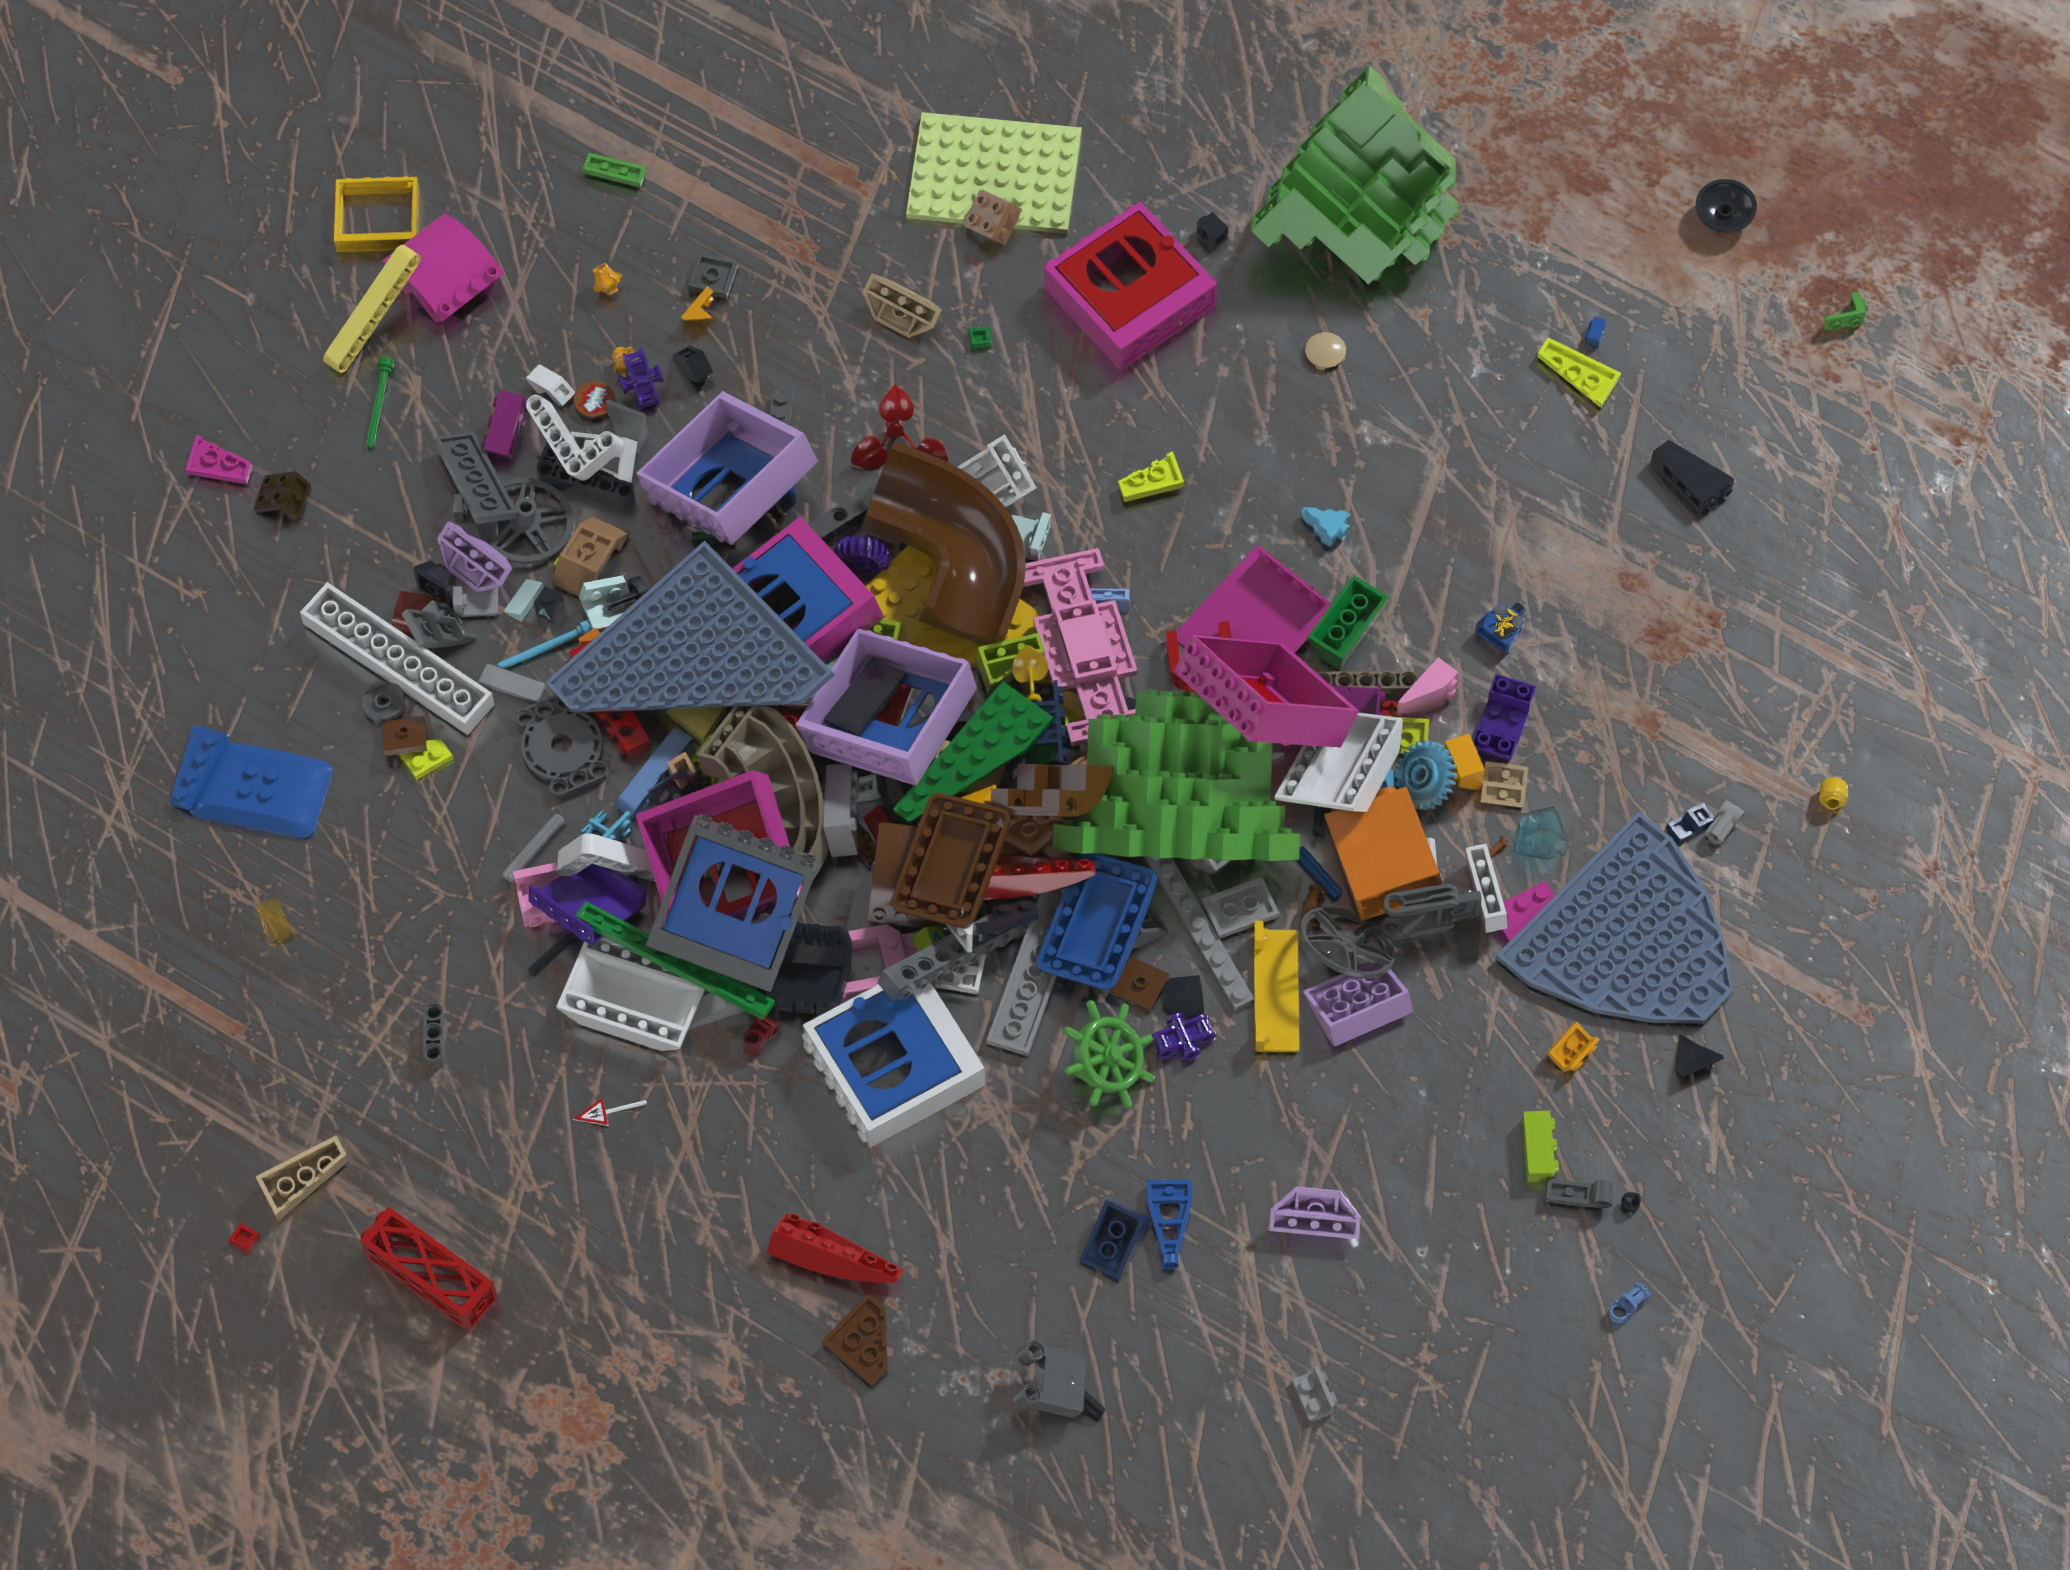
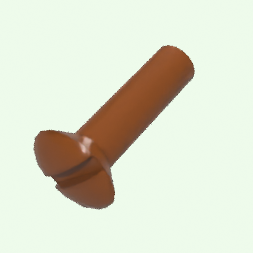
M1500 836V841L1489 850L1490 858L1504 845L1509 846L1506 838Z

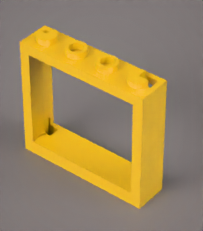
M387 176L383 178L336 179L334 222L336 252L393 251L418 234L420 189L418 178ZM412 193L411 232L343 234L344 195Z

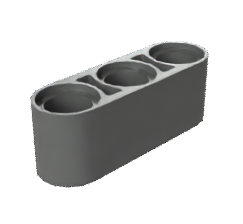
M433 1002L424 1008L423 1055L426 1065L430 1069L437 1070L445 1064L446 1018L443 1007L439 1003ZM432 1014H440L437 1018H430ZM432 1034H439L437 1038H430ZM432 1054H439L435 1059L429 1058Z

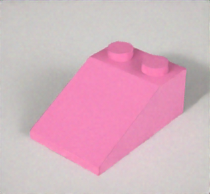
M1438 657L1398 701L1397 717L1413 718L1443 706L1447 700L1450 702L1457 694L1458 671Z

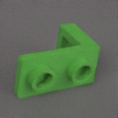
M1860 292L1851 293L1849 300L1851 312L1825 317L1823 323L1824 330H1838L1841 327H1855L1864 323L1867 306L1865 300L1861 299Z

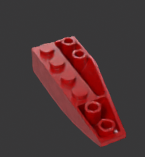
M1000 854L983 900L1030 896L1072 885L1094 876L1095 862L1085 859Z
M786 1213L772 1231L766 1252L769 1255L805 1269L848 1280L897 1283L904 1272L897 1265L830 1229L822 1227L817 1222L802 1219L797 1214Z

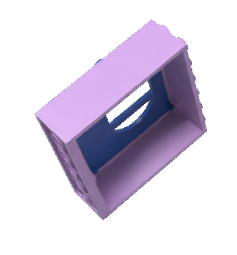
M722 391L636 474L640 479L639 484L647 492V499L651 504H657L667 513L672 512L680 520L684 519L693 527L701 528L706 534L714 535L720 542L725 541L733 545L818 463V460L803 432ZM722 470L694 498H691L692 490L701 478L711 472ZM733 472L747 479L716 511L699 503L729 473Z
M857 628L831 669L835 676L816 692L797 722L796 727L800 738L810 753L917 786L975 693L977 686L969 662L965 659L954 658L945 653L931 651L926 647H918L906 641L901 642L889 636H881L870 630L865 631ZM872 657L907 672L908 677L902 685L921 690L898 727L874 719L862 736L858 737L824 722V717ZM931 694L934 699V708L931 715L918 726L907 729L927 695Z

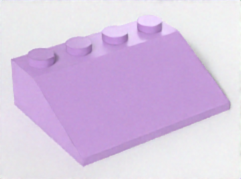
M1368 962L1357 967V971L1373 972L1381 969L1384 965L1377 962ZM1391 969L1386 974L1375 978H1358L1341 974L1303 991V995L1321 1028L1334 1047L1413 1012L1409 991Z

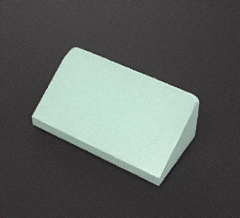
M526 579L503 612L522 622L533 607L535 599L544 588L543 583Z

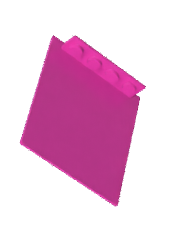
M1257 544L1177 630V640L1185 648L1191 635L1220 637L1218 622L1228 620L1233 639L1283 643L1293 653H1296L1308 640V635L1332 603L1315 591L1313 585L1309 586L1297 574H1294Z

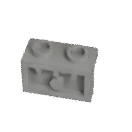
M1319 1366L1314 1367L1313 1372L1292 1379L1293 1386L1308 1422L1334 1414L1337 1399L1333 1391L1329 1392L1327 1375L1324 1371H1320Z

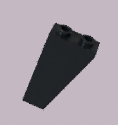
M1667 440L1652 453L1651 462L1700 512L1706 508L1711 509L1717 503V500L1722 497L1726 498L1733 491V477L1670 440Z

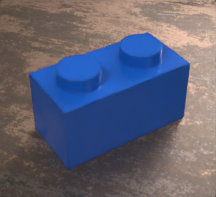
M1594 316L1593 321L1590 320L1588 326L1590 330L1585 335V339H1587L1586 344L1599 347L1606 319Z

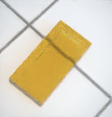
M277 897L256 905L273 944L294 935Z

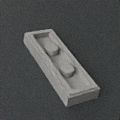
M490 664L486 665L479 679V684L534 704L540 701L546 689L545 683Z

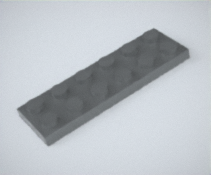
M475 432L435 437L434 444L476 524L515 519L517 517V510Z

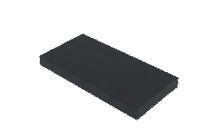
M872 657L824 717V722L848 734L861 737L908 677L907 672Z

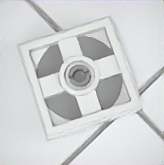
M982 955L973 963L961 966L958 971L946 974L941 980L935 981V987L978 994L986 956Z

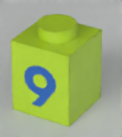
M941 926L925 927L911 936L917 952L945 938Z

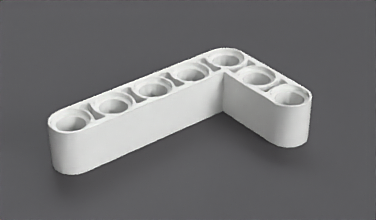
M533 395L527 400L526 407L569 475L581 481L587 480L622 451L624 447L623 440L609 431L602 432L580 450L553 405L548 400L538 395Z
M587 833L580 835L558 851L557 873L561 876H573L593 863L655 882L647 852L639 847Z

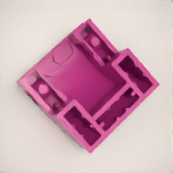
M445 213L403 244L419 254L421 260L402 288V291L405 295L412 292L435 323L445 320L504 274V271L482 243L464 225ZM392 254L381 261L383 266H385Z

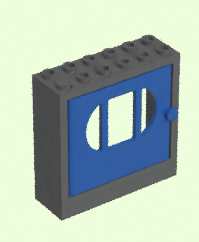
M695 815L646 946L771 992L819 861L815 860L816 857L811 854L803 853L802 855L795 852V849L790 846L783 845L780 847L775 845L771 839L756 838L753 836V833L747 830H741L740 832L732 829L733 826L728 823L720 822L719 824L713 822L712 818L707 815ZM695 835H697L696 841L691 851L689 860L687 862L686 868L684 870L683 876L681 878L680 884L675 894L663 929H661L663 920L665 918L673 893L675 891L676 885L678 883L679 877L681 875L682 869L687 859L692 842L694 840ZM724 861V868L710 905L707 907L699 893L701 876L711 865ZM732 864L761 874L744 921L715 910ZM805 875L806 877L802 885L801 891L799 893L798 899L796 901L795 907L793 909L791 917H789L797 892L801 885L802 879ZM770 878L777 892L775 909L763 921L752 924L751 920L766 880ZM783 930H785L771 969H769Z

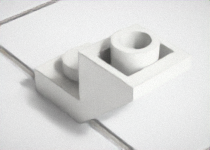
M540 364L525 378L538 394L546 392L558 407H562L575 394V391L563 377Z

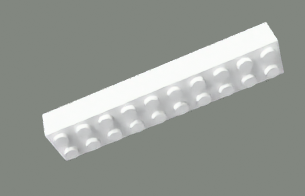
M328 582L300 612L305 626L391 684L398 685L404 693L466 735L474 729L495 705L490 691L425 647H419L416 641Z

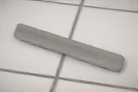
M554 814L502 874L507 881L512 882L514 880L513 871L524 869L564 824L562 816Z

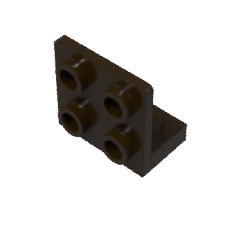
M296 471L265 475L253 510L256 513L281 510L293 521L299 520L311 483Z

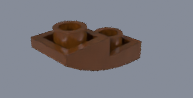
M857 823L858 854L856 855L870 868L875 861L877 843L872 839L870 833Z

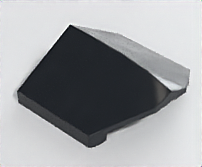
M1200 976L1170 978L1161 990L1163 1004L1172 1015L1183 1013L1184 1019L1195 1018L1204 1014Z

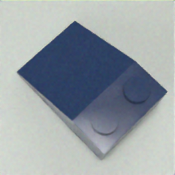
M1106 1199L1079 1261L1120 1280L1140 1245L1152 1217L1114 1199Z

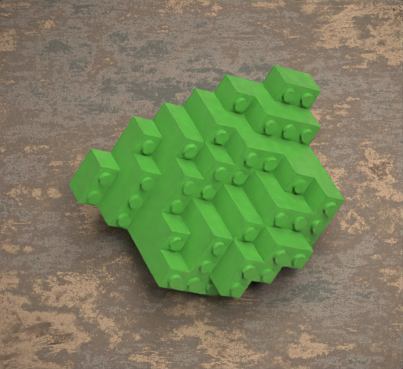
M1368 66L1341 92L1340 100L1312 127L1311 135L1297 148V155L1283 168L1282 176L1268 189L1267 203L1252 217L1251 232L1268 247L1272 243L1277 244L1282 239L1283 234L1300 249L1305 245L1309 246L1317 237L1369 284L1373 280L1377 281L1382 276L1383 270L1387 266L1391 267L1397 261V256L1400 253L1414 265L1418 262H1424L1430 255V244L1434 240L1438 241L1444 235V224L1448 220H1453L1458 215L1459 203L1445 191V189H1451L1456 182V159L1403 111L1404 104L1386 88V81L1373 68Z
M1145 689V693L1136 694L1135 714H1129L1128 718H1126L1125 714H1113V718H1111V715L1098 714V718L1089 719L1087 765L1113 766V774L1106 792L1093 809L1085 814L1063 819L1062 823L1053 824L1052 850L1081 854L1103 853L1126 857H1176L1221 861L1246 859L1263 861L1299 860L1300 834L1291 833L1290 828H1285L1286 806L1277 805V801L1270 800L1272 743L1247 740L1196 692H1191V695H1189V691H1176V694L1173 695V691H1160V694H1158V690Z

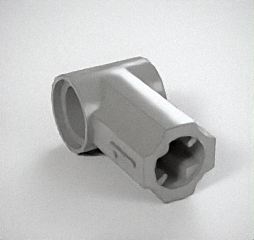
M1726 800L1705 835L1711 842L1721 844L1732 828H1736L1745 815V811Z

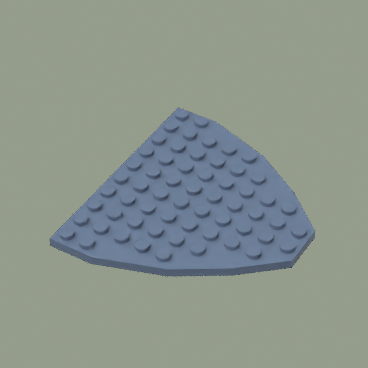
M1639 811L1496 955V959L1530 987L1593 1013L1645 1022L1704 1024L1733 992L1725 941L1707 890L1672 837Z

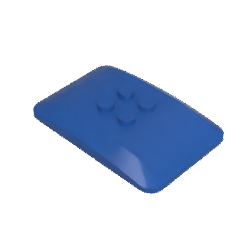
M227 742L190 811L194 817L306 839L315 832L333 770L328 762L264 747Z
M1080 854L1077 858L1078 860L1085 859L1095 862V875L1066 886L1038 955L1037 966L1045 973L1101 990H1111L1116 986L1132 951L1157 883V875L1149 868L1101 854Z

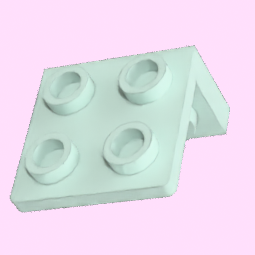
M1043 512L1040 520L1037 519L1036 521L1011 514L1023 541L1025 558L1039 561L1051 528V514Z
M623 575L583 583L579 599L592 629H606L628 609L624 607L611 612L606 604L607 600L622 595L626 583Z

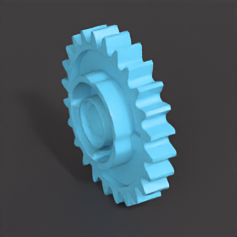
M1423 740V743L1416 742L1415 746H1409L1410 752L1403 751L1404 759H1398L1401 765L1395 767L1399 770V773L1394 775V777L1399 779L1395 786H1399L1400 789L1407 787L1415 809H1435V804L1442 805L1441 799L1448 800L1447 792H1453L1450 786L1456 785L1452 778L1457 776L1456 773H1453V769L1457 766L1451 764L1454 757L1448 756L1450 751L1444 749V745Z

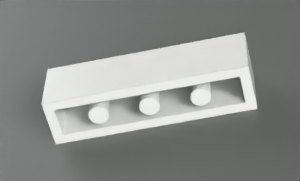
M1487 844L1465 848L1466 864L1474 892L1480 891L1482 896L1480 913L1486 933L1507 929V914Z

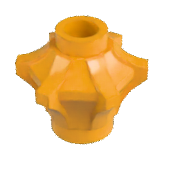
M607 263L601 264L592 270L595 279L594 292L601 291L611 295L618 291L617 285L622 277L620 273L613 271L608 267Z
M617 347L612 353V359L615 363L613 369L615 372H622L624 377L628 376L622 354L633 353L632 347Z

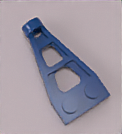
M1147 1180V1205L1161 1252V1266L1166 1269H1174L1179 1267V1252L1192 1206V1180ZM1161 1204H1179L1178 1217L1176 1219H1164L1161 1216L1159 1206ZM1177 1227L1176 1239L1165 1240L1162 1228Z

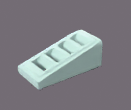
M877 774L859 777V783L856 784L858 789V799H856V802L883 798L882 784Z

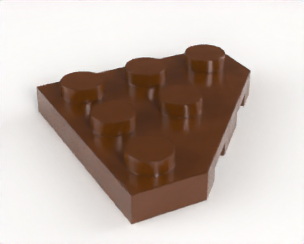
M868 1293L822 1340V1344L872 1387L888 1371L885 1307Z

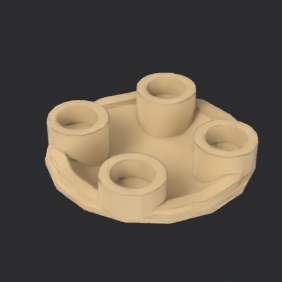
M1322 332L1315 334L1308 340L1305 352L1307 358L1318 370H1324L1325 368L1334 367L1345 360L1346 346L1339 336L1333 333Z

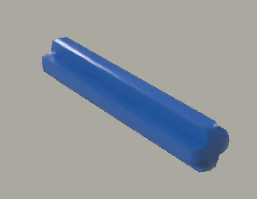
M1301 846L1299 861L1333 899L1338 898L1342 894V889L1304 846Z

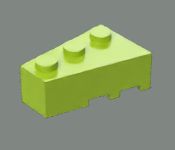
M1039 633L978 647L975 659L988 696L996 690L1002 681L1008 684L1016 679L1012 670L1013 661L1023 647L1031 646L1041 654H1045Z

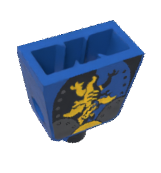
M1518 602L1511 608L1500 603L1477 621L1475 633L1508 655L1523 631L1525 619L1521 615L1525 612V608Z

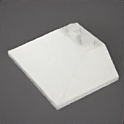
M1005 434L988 444L987 449L958 466V468L964 470L986 486L1005 507L1037 489Z

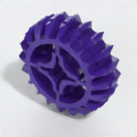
M853 535L851 538L845 537V539L839 540L834 548V553L855 576L861 575L863 577L868 575L871 577L872 574L878 575L882 570L888 569L890 550L888 545L884 544L883 541H878L877 538L872 539L869 536L863 537L861 535L856 537Z

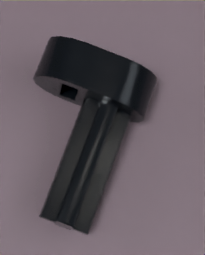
M639 575L627 580L630 592L606 601L609 611L613 612L632 605L649 591Z

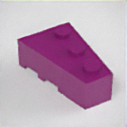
M500 390L499 394L495 396L493 401L494 413L488 419L489 431L482 441L483 450L487 454L512 459L519 440V428L524 426L525 419H522L525 409H527V399L523 395Z

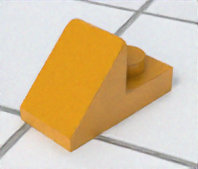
M707 286L681 316V320L684 323L713 321V318L702 308L704 306L708 308L714 301V291Z

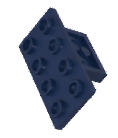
M1053 680L1054 701L1033 702L1051 715L1054 720L1037 739L1036 746L1058 744L1059 765H1069L1067 748L1063 749V746H1067L1066 729L1061 727L1066 725L1064 707H1060V705H1064L1062 686H1058L1057 680Z

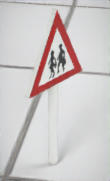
M602 1097L573 1120L609 1126L606 1114L646 1105L647 1101L644 1100L605 1110Z

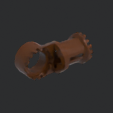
M1314 884L1309 885V893L1307 899L1303 901L1302 916L1300 918L1303 919L1304 915L1310 910L1321 907L1322 899L1327 893L1324 887L1321 888V886L1318 887V885L1315 886ZM1314 918L1313 922L1311 920L1308 922L1307 927L1317 926L1320 923Z

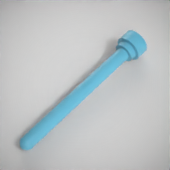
M587 619L580 622L577 629L503 660L497 664V667L502 669L509 668L583 636L591 631L592 627Z

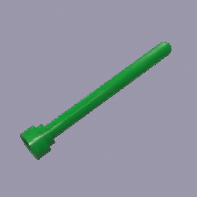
M389 357L378 358L377 368L380 374L366 440V447L369 449L374 447L387 377L394 368L395 361Z

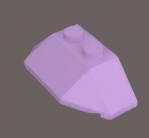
M450 521L446 523L437 538L447 570L476 592L502 587L512 570L505 556L476 534Z
M1295 1186L1271 1208L1269 1231L1359 1239L1361 1216L1340 1190Z

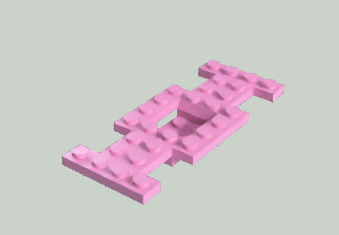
M1099 548L1026 563L1023 587L1043 583L1052 614L1033 617L1036 633H1039L1045 649L1044 657L1048 662V673L1052 686L1053 680H1057L1058 686H1062L1063 691L1075 688L1085 718L1082 721L1066 724V731L1071 746L1088 743L1089 719L1098 718V714L1111 715V718H1113V714H1125L1126 718H1128L1129 714H1135V709L1128 710L1118 680L1137 675L1138 670L1116 601L1096 604L1085 575L1104 570V563ZM1059 631H1061V633H1062V637H1063V640H1064V643H1065V646H1066V650H1067V653H1068V656H1069V659H1070V664H1069V661H1068V658H1067V655H1066V651H1065V648H1064V645H1063V642H1062L1061 635H1060V632H1059Z

